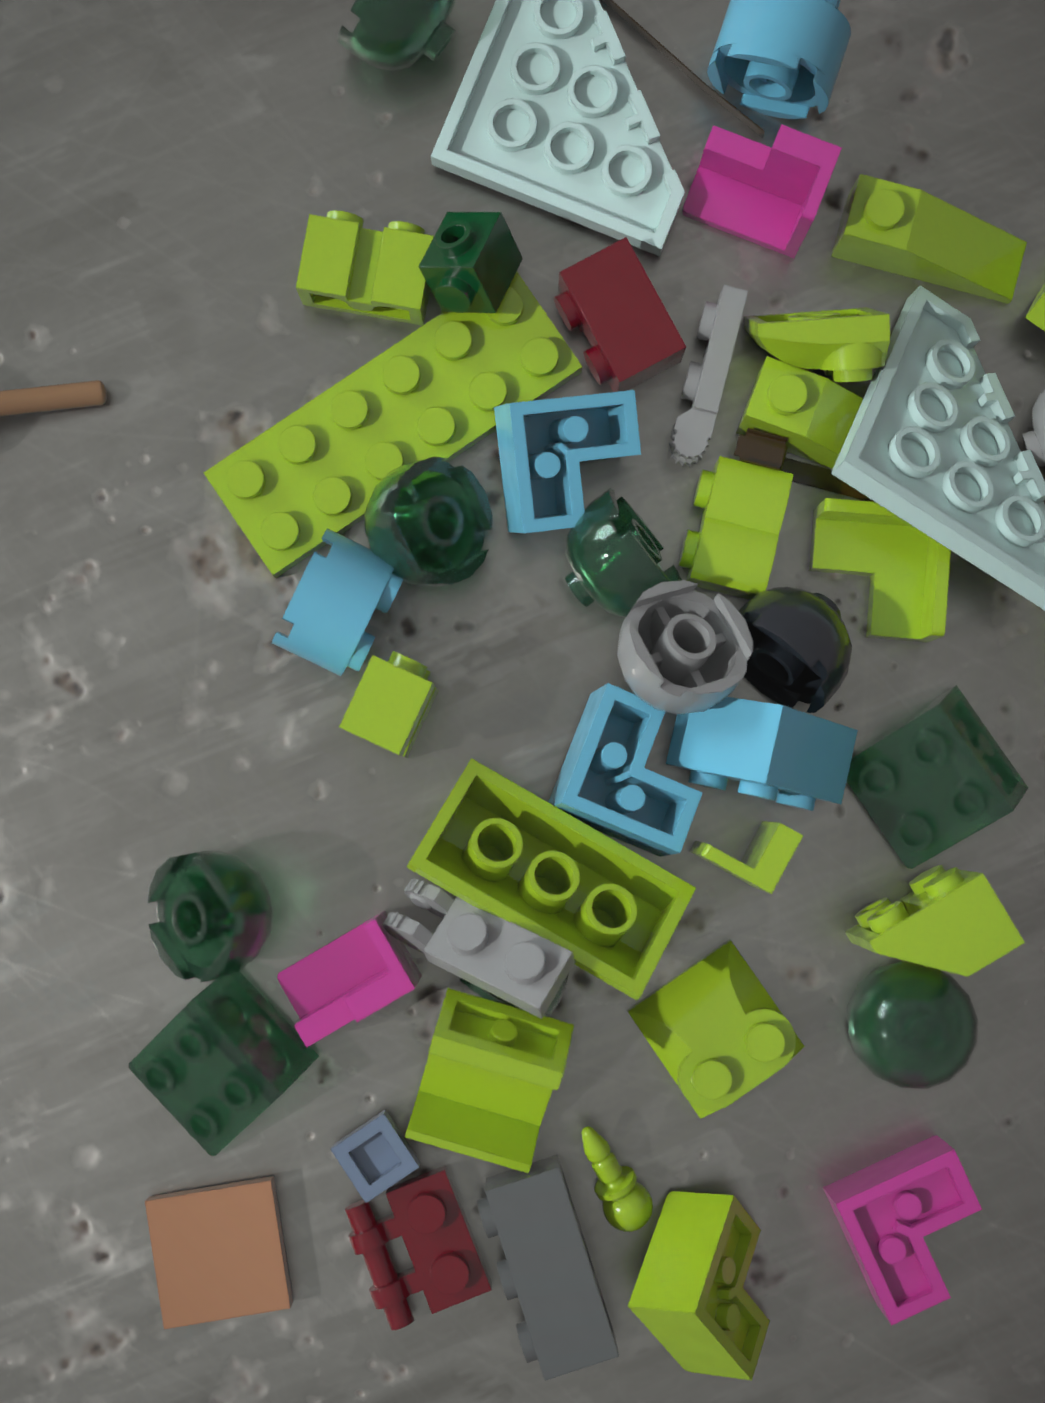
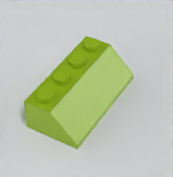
M472 758L407 865V868L472 906L510 921L571 951L575 960L574 965L636 1001L644 992L696 890V887Z

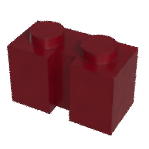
M627 237L559 272L558 291L560 294L554 297L555 305L570 331L579 327L580 331L585 333L592 347L583 351V355L593 377L599 385L608 381L613 392L628 391L682 361L686 345Z

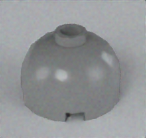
M686 580L661 582L641 594L622 624L617 650L625 682L636 696L654 709L672 714L704 712L724 700L733 692L747 672V660L753 651V640L746 620L730 600L719 593L716 594L714 599H711L704 593L694 591L698 585L697 583Z

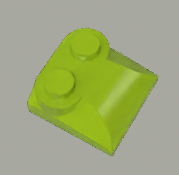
M863 307L744 316V329L758 346L784 363L799 368L824 370V376H833L834 382L872 380V368L885 366L890 344V314Z
M730 939L627 1010L700 1119L738 1100L785 1067L805 1047L795 1033L791 1023L781 1013Z

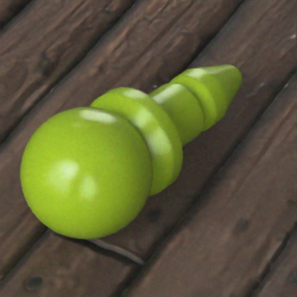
M584 1127L581 1133L584 1153L587 1159L592 1162L591 1166L598 1177L594 1191L597 1197L603 1201L602 1207L606 1220L615 1229L623 1232H633L641 1229L647 1224L653 1211V1201L649 1191L645 1186L637 1182V1175L631 1167L620 1166L605 1138L592 1127Z

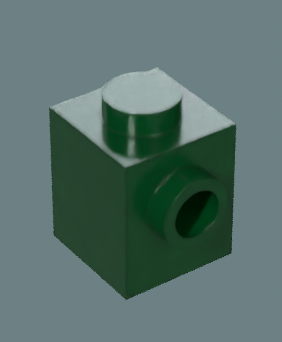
M447 212L418 267L442 312L496 313L523 257L502 212Z

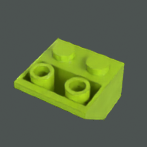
M942 865L935 866L911 880L909 885L913 891L891 904L888 897H885L855 914L859 924L845 931L851 943L874 953L966 977L1025 943L983 873L960 870L957 867L945 871Z

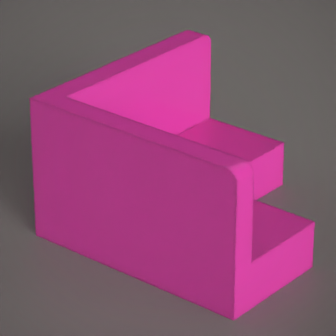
M782 124L772 147L713 125L705 144L698 170L683 205L682 213L685 217L795 258L814 221L842 147Z
M385 911L278 973L277 979L300 1018L294 1024V1027L306 1048L353 1020H356V1022L363 1020L416 988L422 974L404 943L397 940L383 928L382 924L388 916Z
M932 1136L823 1187L870 1292L891 1326L951 1298L923 1237L982 1210L954 1148L939 1136Z

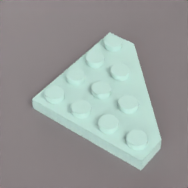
M496 0L431 154L432 165L615 239L621 240L627 237L631 245L657 256H660L685 193L676 170H672L659 140L660 133L641 90L637 89L625 62L626 55L608 13L603 11L599 0Z
M920 285L907 298L890 336L885 366L876 369L831 474L1045 610L1044 478L1031 450L1021 451L1008 424L1015 417L1014 412L996 373L986 374L974 349V346L981 340L971 318Z

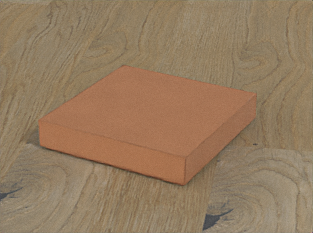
M274 1176L149 1196L145 1200L164 1329L291 1308L293 1297Z

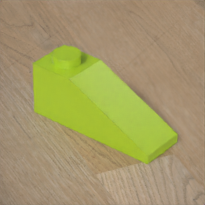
M859 174L846 198L831 257L1009 304L1013 299L1027 242L921 189Z
M767 356L756 377L736 433L746 435L747 429L751 428L786 437L788 440L785 446L788 447V453L833 469L863 398L828 378Z

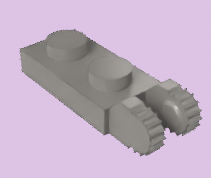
M724 285L717 304L705 302L696 336L698 339L707 341L702 364L690 361L681 398L692 401L691 408L677 417L670 437L673 441L669 442L671 448L668 452L672 454L671 459L674 458L676 460L675 463H680L682 467L683 465L690 467L693 463L696 465L698 460H702V454L706 453V447L710 445L708 440L712 437L748 290Z
M419 878L411 879L404 890V894L416 906L428 910L443 918L433 934L419 922L392 911L382 924L383 928L386 929L385 931L402 943H406L408 946L425 954L427 960L432 964L542 1019L575 963L573 953L510 921L476 908L459 897H456L454 900L441 888L428 884L426 881H422Z

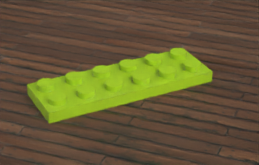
M516 272L496 313L442 312L203 473L271 574L277 578L325 546L327 543L323 542L321 538L327 528L340 535L496 431L494 407L508 403L542 400L582 373L583 366L519 273Z

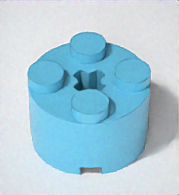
M730 0L707 69L710 82L724 95L728 85L743 93L740 105L764 115L783 119L807 118L809 108L818 106L819 114L824 112L828 107L851 37L850 24L846 17L838 10L841 0Z
M327 528L321 539L332 547L327 557L314 552L282 618L294 624L289 636L279 631L276 632L272 644L334 674L342 676L346 667L359 672L375 639L373 635L365 632L368 622L375 609L387 614L403 582V578L392 573L397 562Z

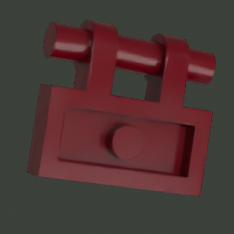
M446 1165L389 1187L386 1191V1197L393 1214L376 1220L370 1203H365L364 1200L357 1201L345 1208L353 1230L348 1235L355 1255L362 1254L374 1284L369 1288V1292L376 1309L384 1310L391 1330L404 1328L415 1320L406 1298L423 1290L430 1310L434 1314L492 1290L491 1279ZM402 1236L414 1267L396 1273L386 1243Z

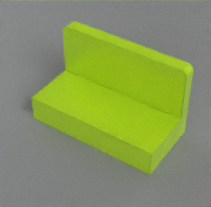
M762 821L741 861L707 843L699 841L694 842L689 852L750 886L772 894L803 835L782 823Z

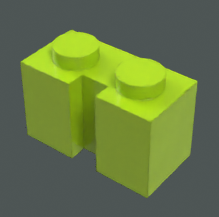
M345 211L327 212V217L309 214L296 283V290L303 305L424 325L430 288L418 266L434 238L433 235L425 234V230L416 224L403 221H392L388 224V228L384 227L383 231L363 228V218Z
M392 651L388 662L372 655L339 728L395 754L408 758L439 691L432 682L428 681L431 674L427 670L428 667L395 651Z

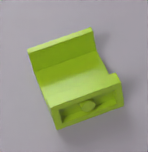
M447 988L405 1138L529 1174L543 1116L552 1091H558L564 1074L574 1024L543 1016L541 1019L523 1009Z

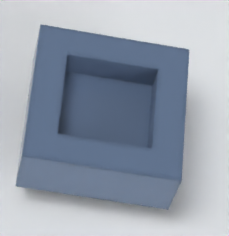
M386 1109L333 1144L330 1149L365 1203L415 1171L421 1163Z

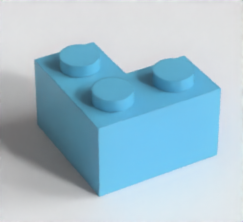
M635 390L515 402L494 407L508 532L524 534L586 526L579 462L641 455Z
M607 683L589 696L548 802L597 831L661 857L681 853L703 793L644 768L665 712L654 709L635 694Z
M726 697L704 712L677 714L666 764L691 771L688 783L726 791L728 779L739 781L738 793L776 801L778 804L814 811L816 800L842 804L858 730L784 705Z

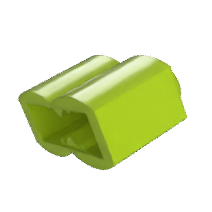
M719 456L713 472L702 469L693 501V506L704 508L699 531L687 529L678 566L689 568L686 581L697 583V587L748 600L752 599L759 592L766 591L790 495L793 474Z

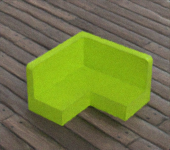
M835 498L824 499L813 510L809 571L870 576L866 638L928 643L944 637L951 550L876 502Z
M680 1191L668 1193L628 1307L684 1370L693 1373L752 1381L770 1320L743 1288L761 1229L734 1195Z

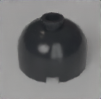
M775 587L759 592L738 610L746 620L753 640V651L747 660V672L744 677L761 693L778 704L793 708L798 701L810 704L806 713H815L824 707L837 692L849 671L852 644L845 623L841 619V612L831 599L820 593H811L792 587Z

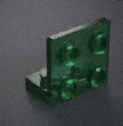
M957 685L938 696L920 715L854 755L851 759L847 783L904 865L910 869L915 868L1013 812L1028 790L1026 783Z
M233 964L194 997L129 1063V1069L210 1156H216L277 1100L308 1069L319 1055L310 1046L306 1048L300 1035Z

